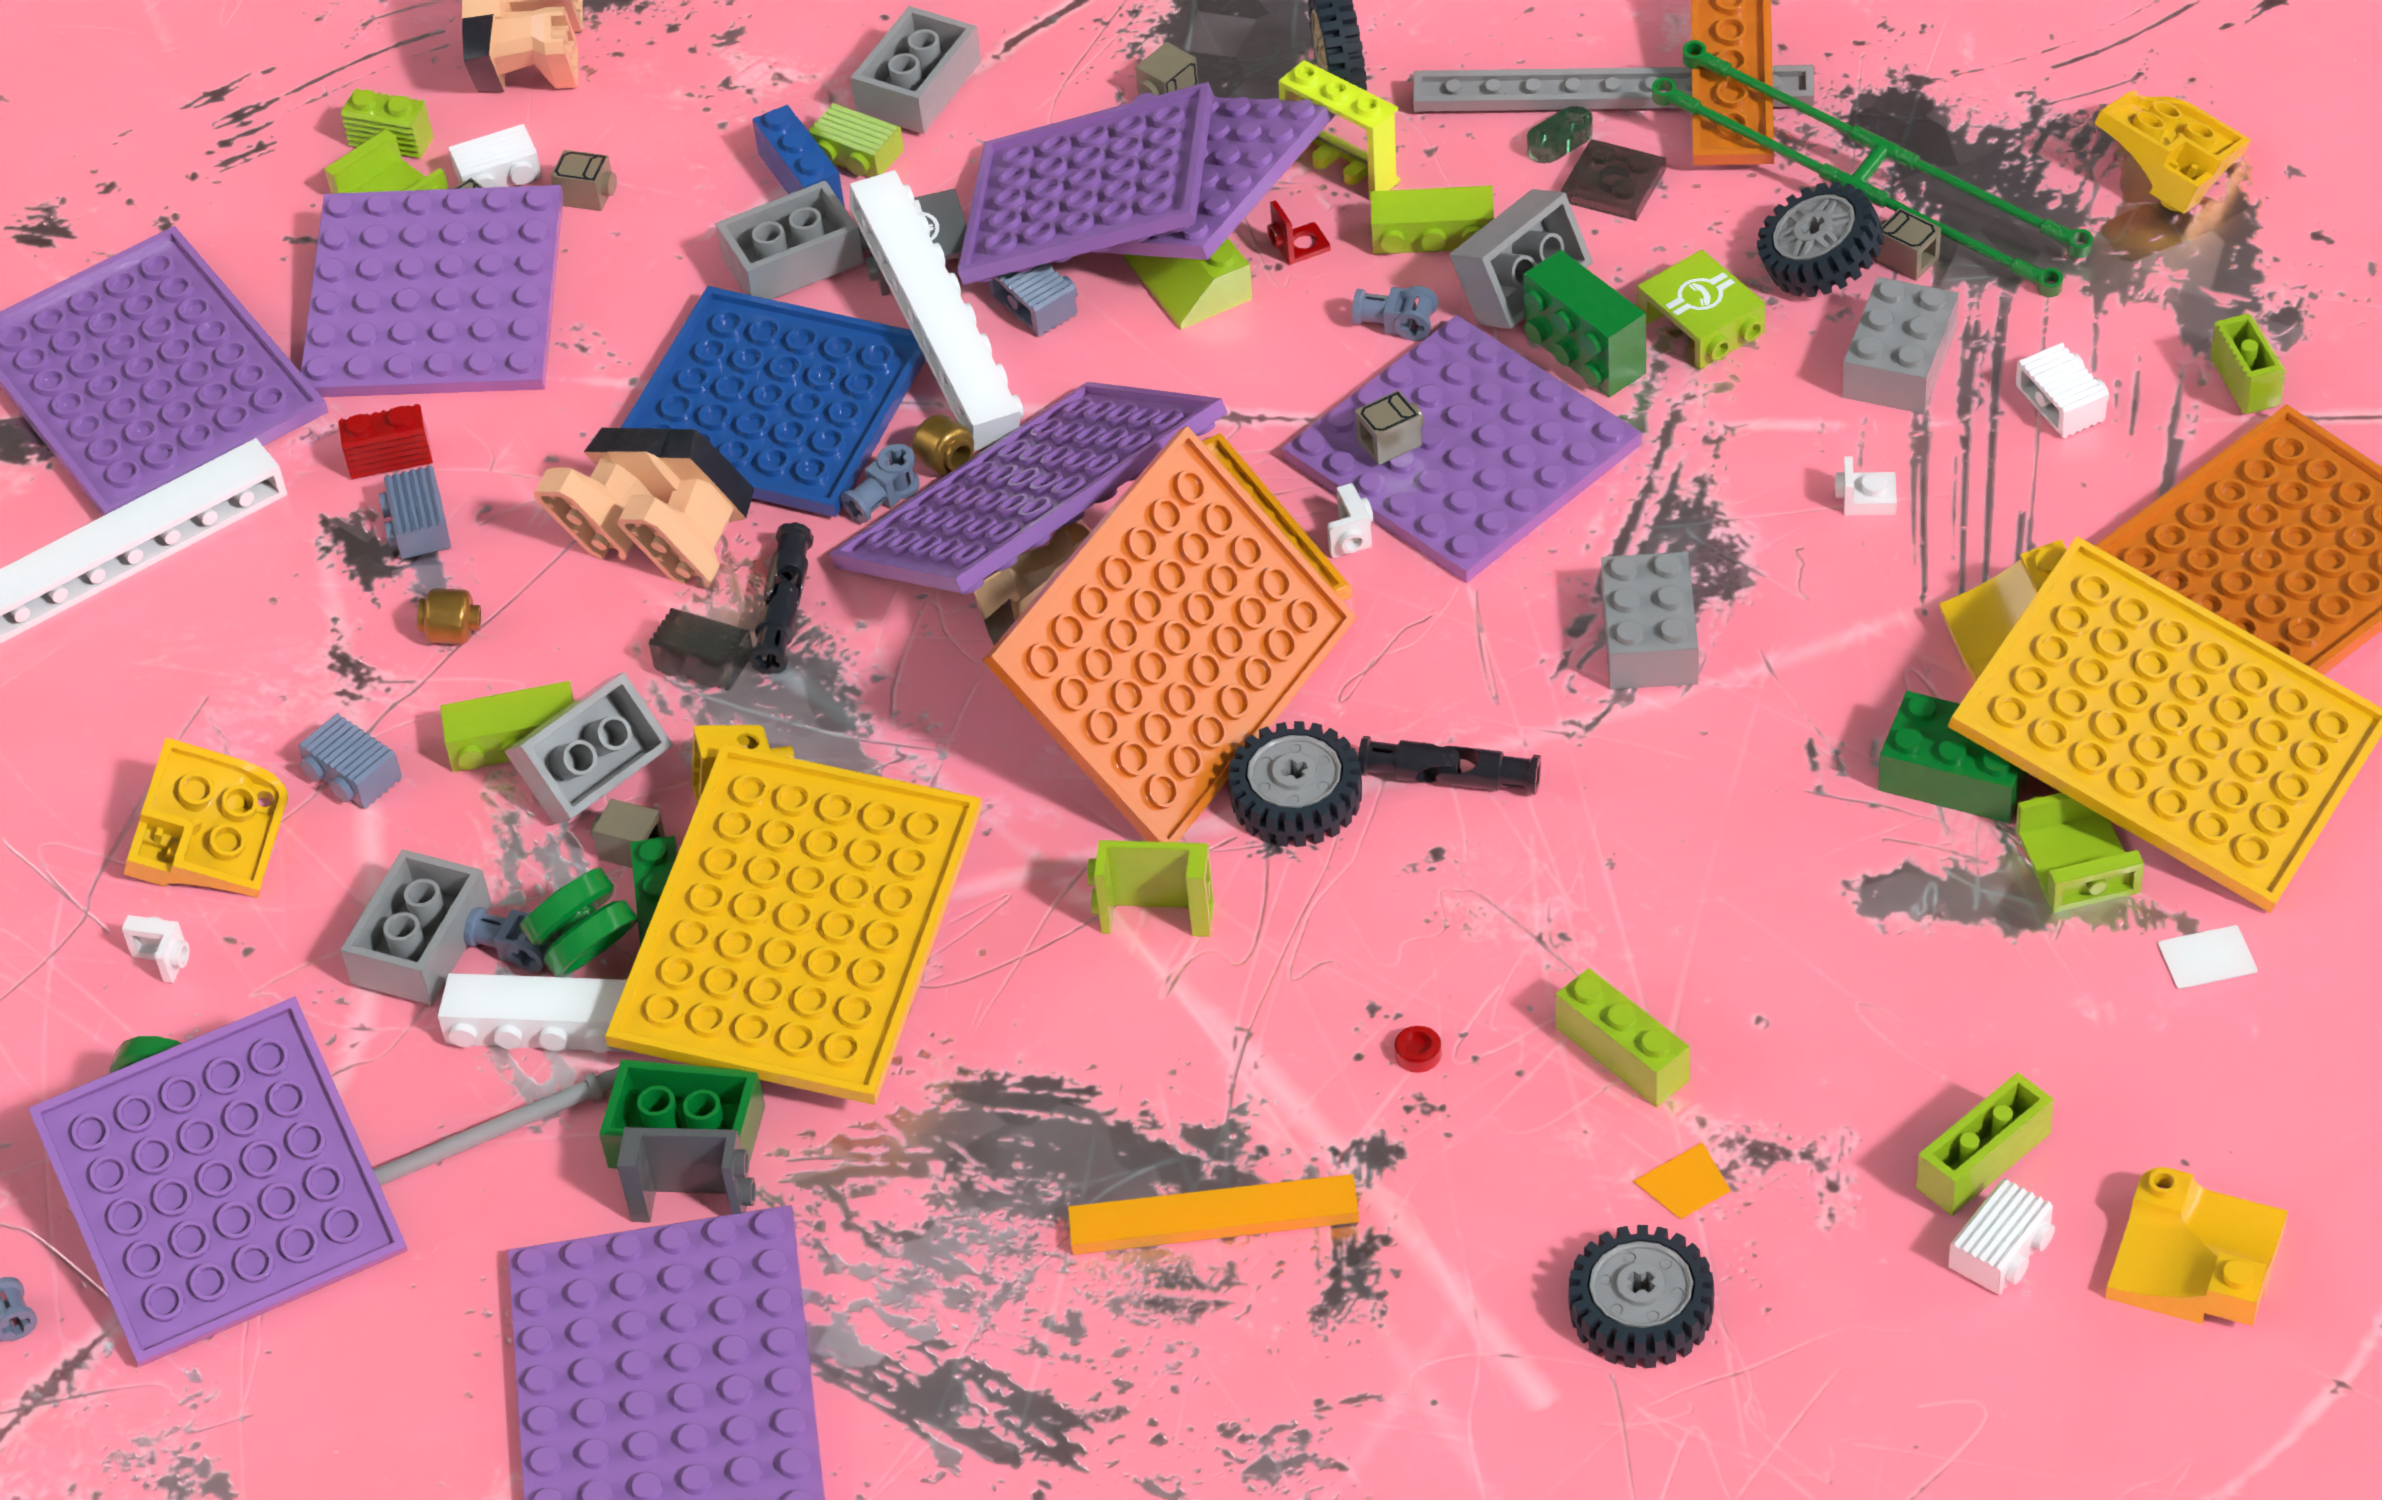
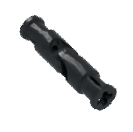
M797 522L784 523L777 529L775 538L778 542L777 551L771 556L763 595L765 606L758 614L755 627L757 643L749 654V661L752 667L764 674H779L786 669L788 664V657L785 652L787 645L791 643L794 636L797 608L800 604L808 570L806 554L814 541L810 528Z
M1363 736L1358 753L1361 776H1366L1368 772L1395 775L1396 780L1429 783L1436 781L1446 785L1499 791L1501 787L1526 789L1531 795L1537 794L1540 783L1541 755L1535 754L1531 758L1505 756L1503 751L1459 746L1441 747L1431 743L1400 740L1398 744L1372 741L1371 736ZM1461 759L1467 760L1476 766L1472 770L1462 773L1460 768Z

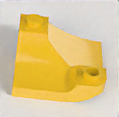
M2137 90L2127 92L2103 108L2094 123L2117 140L2138 162L2153 186L2149 193L2160 199V203L2167 209L2183 214L2200 203L2204 194L2225 170L2245 154L2251 142V139L2189 102L2168 96H2143Z
M2062 539L2020 554V559L1995 577L1967 592L1939 603L1940 613L1973 683L1977 681L2067 549Z
M165 737L123 875L165 887L168 884L197 885L258 898L288 801V792L285 785L273 773L253 763ZM265 798L270 801L271 805L262 807L258 804V799Z
M2167 1167L2152 1168L2146 1171L2139 1180L2127 1227L2107 1284L2105 1298L2203 1324L2205 1315L2209 1314L2253 1326L2261 1299L2264 1298L2287 1223L2288 1210L2205 1189L2195 1181L2194 1175L2191 1173Z

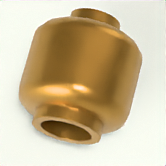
M937 414L930 416L917 427L913 436L912 450L920 463L935 473L946 476L973 458L974 439L972 433L965 426L950 416Z
M431 589L426 598L419 599L417 611L418 632H424L426 639L431 643L465 644L469 641L472 630H480L481 605H473L471 593L465 589Z

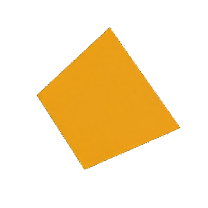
M1703 1142L1633 1181L1679 1219H1683L1731 1191Z

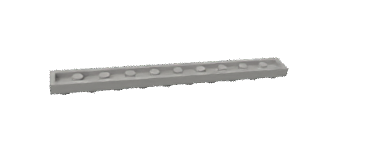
M1813 65L1772 66L1773 88L1810 106H1814ZM1688 67L1414 71L1413 107L1414 112L1678 108L1672 104L1660 106L1654 103L1652 100V84L1657 78L1668 77L1675 82L1676 89L1692 96V69ZM1773 99V107H1789Z

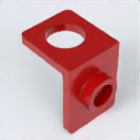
M1276 200L1270 202L1271 224L1267 225L1268 235L1272 245L1279 249L1289 265L1330 251L1329 241L1315 222L1292 229V223ZM1302 236H1310L1317 241L1309 248H1299L1293 244L1297 238Z

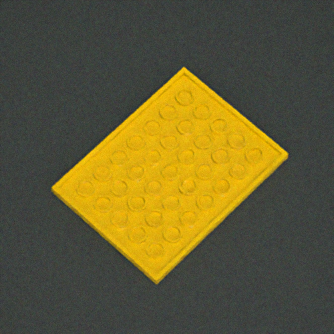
M2076 536L1954 712L1948 727L2271 913L2381 738L2382 708Z
M722 743L605 1034L607 1046L696 1066L758 1073L759 1080L876 1105L982 810V799L971 795Z

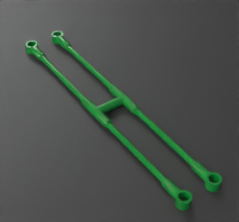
M1691 40L1684 44L1682 62L1686 67L1691 69L1703 67L1723 78L1728 76L1848 135L1850 140L1870 149V153L1855 172L1850 175L1828 163L1823 165L1703 106L1700 100L1676 89V84L1671 78L1660 77L1652 84V100L1657 105L1667 106L1672 104L1692 115L1699 114L1818 173L1820 178L1830 183L1841 182L1843 187L1847 183L1854 185L1856 190L1858 188L1861 189L1870 202L1880 208L1887 207L1895 212L1901 208L1941 227V235L2010 268L2011 273L2037 285V290L2042 296L2055 297L2061 293L2063 274L2058 269L2046 268L2042 270L2020 258L2013 259L1890 198L1888 193L1868 184V180L1883 161L1888 158L1911 170L1916 168L2040 229L2041 234L2066 245L2068 253L2075 258L2087 257L2092 251L2093 236L2088 230L2075 229L2072 231L2050 219L2043 220L1920 160L1919 155L1858 125L1853 127L1733 68L1731 63L1707 52L1705 44L1701 41ZM2076 242H2082L2084 244L2078 245L2076 244ZM2046 281H2052L2055 284H2048Z

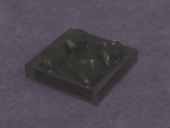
M1590 139L1561 188V192L1566 193L1571 205L1637 221L1666 171V157Z

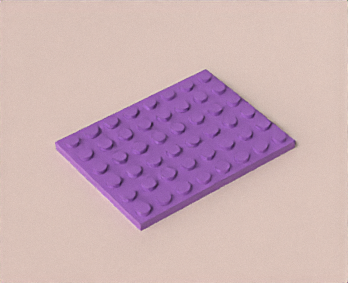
M176 226L164 230L0 311V388L102 516L255 438L264 446L328 413L325 400Z
M1087 381L830 552L829 555L838 569L960 594L974 592L984 584L983 579L990 574L1013 566L1018 561V555L1029 548H1036L1047 543L1051 539L1052 532L1061 526L1071 525L1084 517V511L1090 506L1113 498L1118 493V487L1127 481L1136 480L1179 429L1188 425L1196 436L1204 435L1214 429L1216 426L1214 422L1228 412L1221 398Z
M792 1205L508 1250L524 1500H826Z

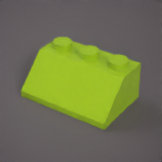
M1229 238L1221 244L1208 260L1123 254V259L1180 330L1253 299L1250 264Z

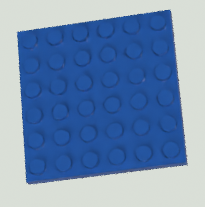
M707 286L621 428L696 429L754 488L752 498L837 517L842 508L840 495L845 491L852 490L926 359L912 331L909 329Z

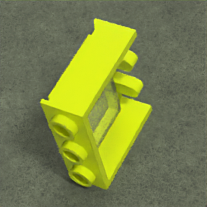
M1305 60L1278 81L1279 100H1311L1312 103L1324 106L1328 111L1335 114L1334 118L1312 141V143L1320 146L1312 154L1313 166L1315 168L1324 169L1339 156L1348 160L1351 163L1343 170L1344 182L1348 185H1355L1368 175L1370 200V191H1387L1401 181L1396 175L1394 113L1398 111L1397 106Z

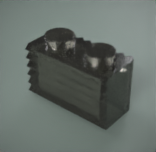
M670 608L669 614H666L665 620H662L661 626H658L657 632H654L653 638L649 640L653 666L656 670L667 676L679 675L681 678L685 676L688 680L692 678L705 687L712 688L717 686L719 689L723 687L726 691L732 688L747 665L749 654L753 648L748 629L675 608Z

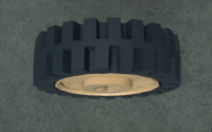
M1308 0L1309 26L1312 34L1311 41L1314 47L1313 54L1317 67L1367 91V77L1364 69L1365 59L1362 53L1363 46L1362 41H1360L1359 25H1357L1353 1Z

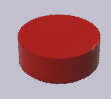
M1411 1026L1405 1028L1397 1035L1394 1042L1396 1061L1407 1071L1415 1073L1426 1072L1433 1069L1441 1060V1039L1429 1027Z

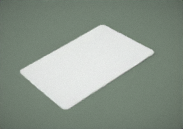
M2237 925L2158 942L2178 989L2258 972L2253 957Z

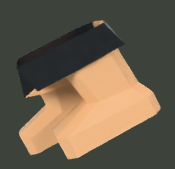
M462 0L463 58L478 92H505V73L534 64L556 89L578 87V47L574 32H581L583 29V0Z
M601 427L584 450V453L597 465L590 477L568 467H554L546 470L534 491L533 498L588 553L604 559L609 548H613L619 551L618 556L622 560H626L635 543L670 580L686 584L692 576H700L703 579L702 584L706 588L710 587L720 566L714 550L729 522L747 518L754 492L751 484L696 429Z

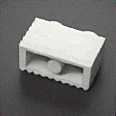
M524 124L448 147L453 169L460 184L472 178L484 188L516 187L529 182L532 183L534 179L540 180L542 178L537 151Z
M2063 342L2017 361L2016 386L2063 438L2066 439L2069 434L2074 435L2076 431L2081 432L2084 428L2088 429L2091 425L2095 426L2098 422L2102 423L2106 419L2109 392L2105 383L2101 379H2093L2092 373H2088L2081 357L2077 353H2070L2069 349L2065 348Z
M2007 1178L2002 1179L1950 1244L1948 1267L2001 1295L2009 1282L2016 1285L2022 1279L2029 1265V1256L2033 1255L2034 1250L2043 1251L2050 1243L2055 1232V1226L2051 1224L2053 1205L2050 1201H2044L2041 1196L2036 1197L2033 1192H2027L2024 1187L2019 1188L2016 1183H2010Z

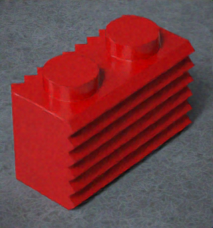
M417 403L413 406H397L393 409L391 408L388 412L382 410L380 413L374 411L371 415L368 413L357 414L352 417L350 416L347 420L341 418L338 421L342 450L351 479L433 463L421 405Z

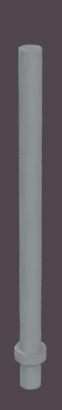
M619 1067L597 1076L593 1072L584 1076L585 1081L376 1167L373 1171L379 1185L382 1186L590 1098H593L594 1102L604 1098L602 1093L612 1090Z

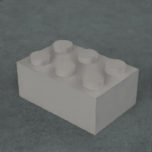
M908 6L850 77L855 111L924 134L981 63L977 26Z
M826 180L715 223L722 260L744 293L772 300L864 264L858 226Z
M1531 189L1449 254L1477 323L1479 325L1507 329L1513 328L1525 318L1523 273L1560 250L1564 251L1585 268L1593 263L1566 193Z
M1877 277L1844 359L1842 398L1925 414L1957 330L1959 292Z
M1673 552L1601 557V596L1610 689L1697 685L1699 648L1689 553Z
M625 672L606 678L504 752L554 824H558L574 818L674 744Z
M401 849L340 949L351 984L433 1005L447 981L448 973L453 971L467 947L464 942V929L469 913L473 908L477 907L485 908L488 912L492 905L483 870Z

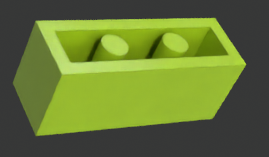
M1493 185L1370 191L1373 255L1454 251L1494 219Z
M564 681L440 705L445 746L452 771L458 772L510 762V759L504 752L575 701L571 682Z
M1590 968L1586 969L1555 994L1556 1029L1656 1108L1690 1081V1046Z
M2019 1072L2015 1073L1918 1154L1916 1189L1951 1216L1955 1215L2051 1134L2054 1098Z

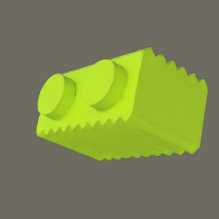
M358 88L352 92L341 110L340 116H343V128H346L345 134H347L348 145L358 147L383 130L388 129L396 135L401 155L421 158L434 138L426 104L423 99L420 101L416 98L411 100L407 96H396L395 94L389 96L388 93L382 95L381 92L375 94L374 90H360Z
M832 103L831 107L827 108L826 113L823 112L822 118L819 117L818 121L814 122L813 127L809 129L811 136L835 166L839 165L842 169L846 168L857 176L866 175L870 178L885 173L904 151L900 126Z
M2247 313L2216 321L2210 361L2214 362L2215 368H2218L2217 373L2221 374L2224 384L2228 385L2227 390L2231 391L2234 401L2238 402L2237 407L2241 408V413L2249 414L2279 406L2283 402L2281 400L2283 397L2282 392L2284 391L2282 386L2285 384L2283 380L2286 378L2284 374L2287 371L2254 317Z

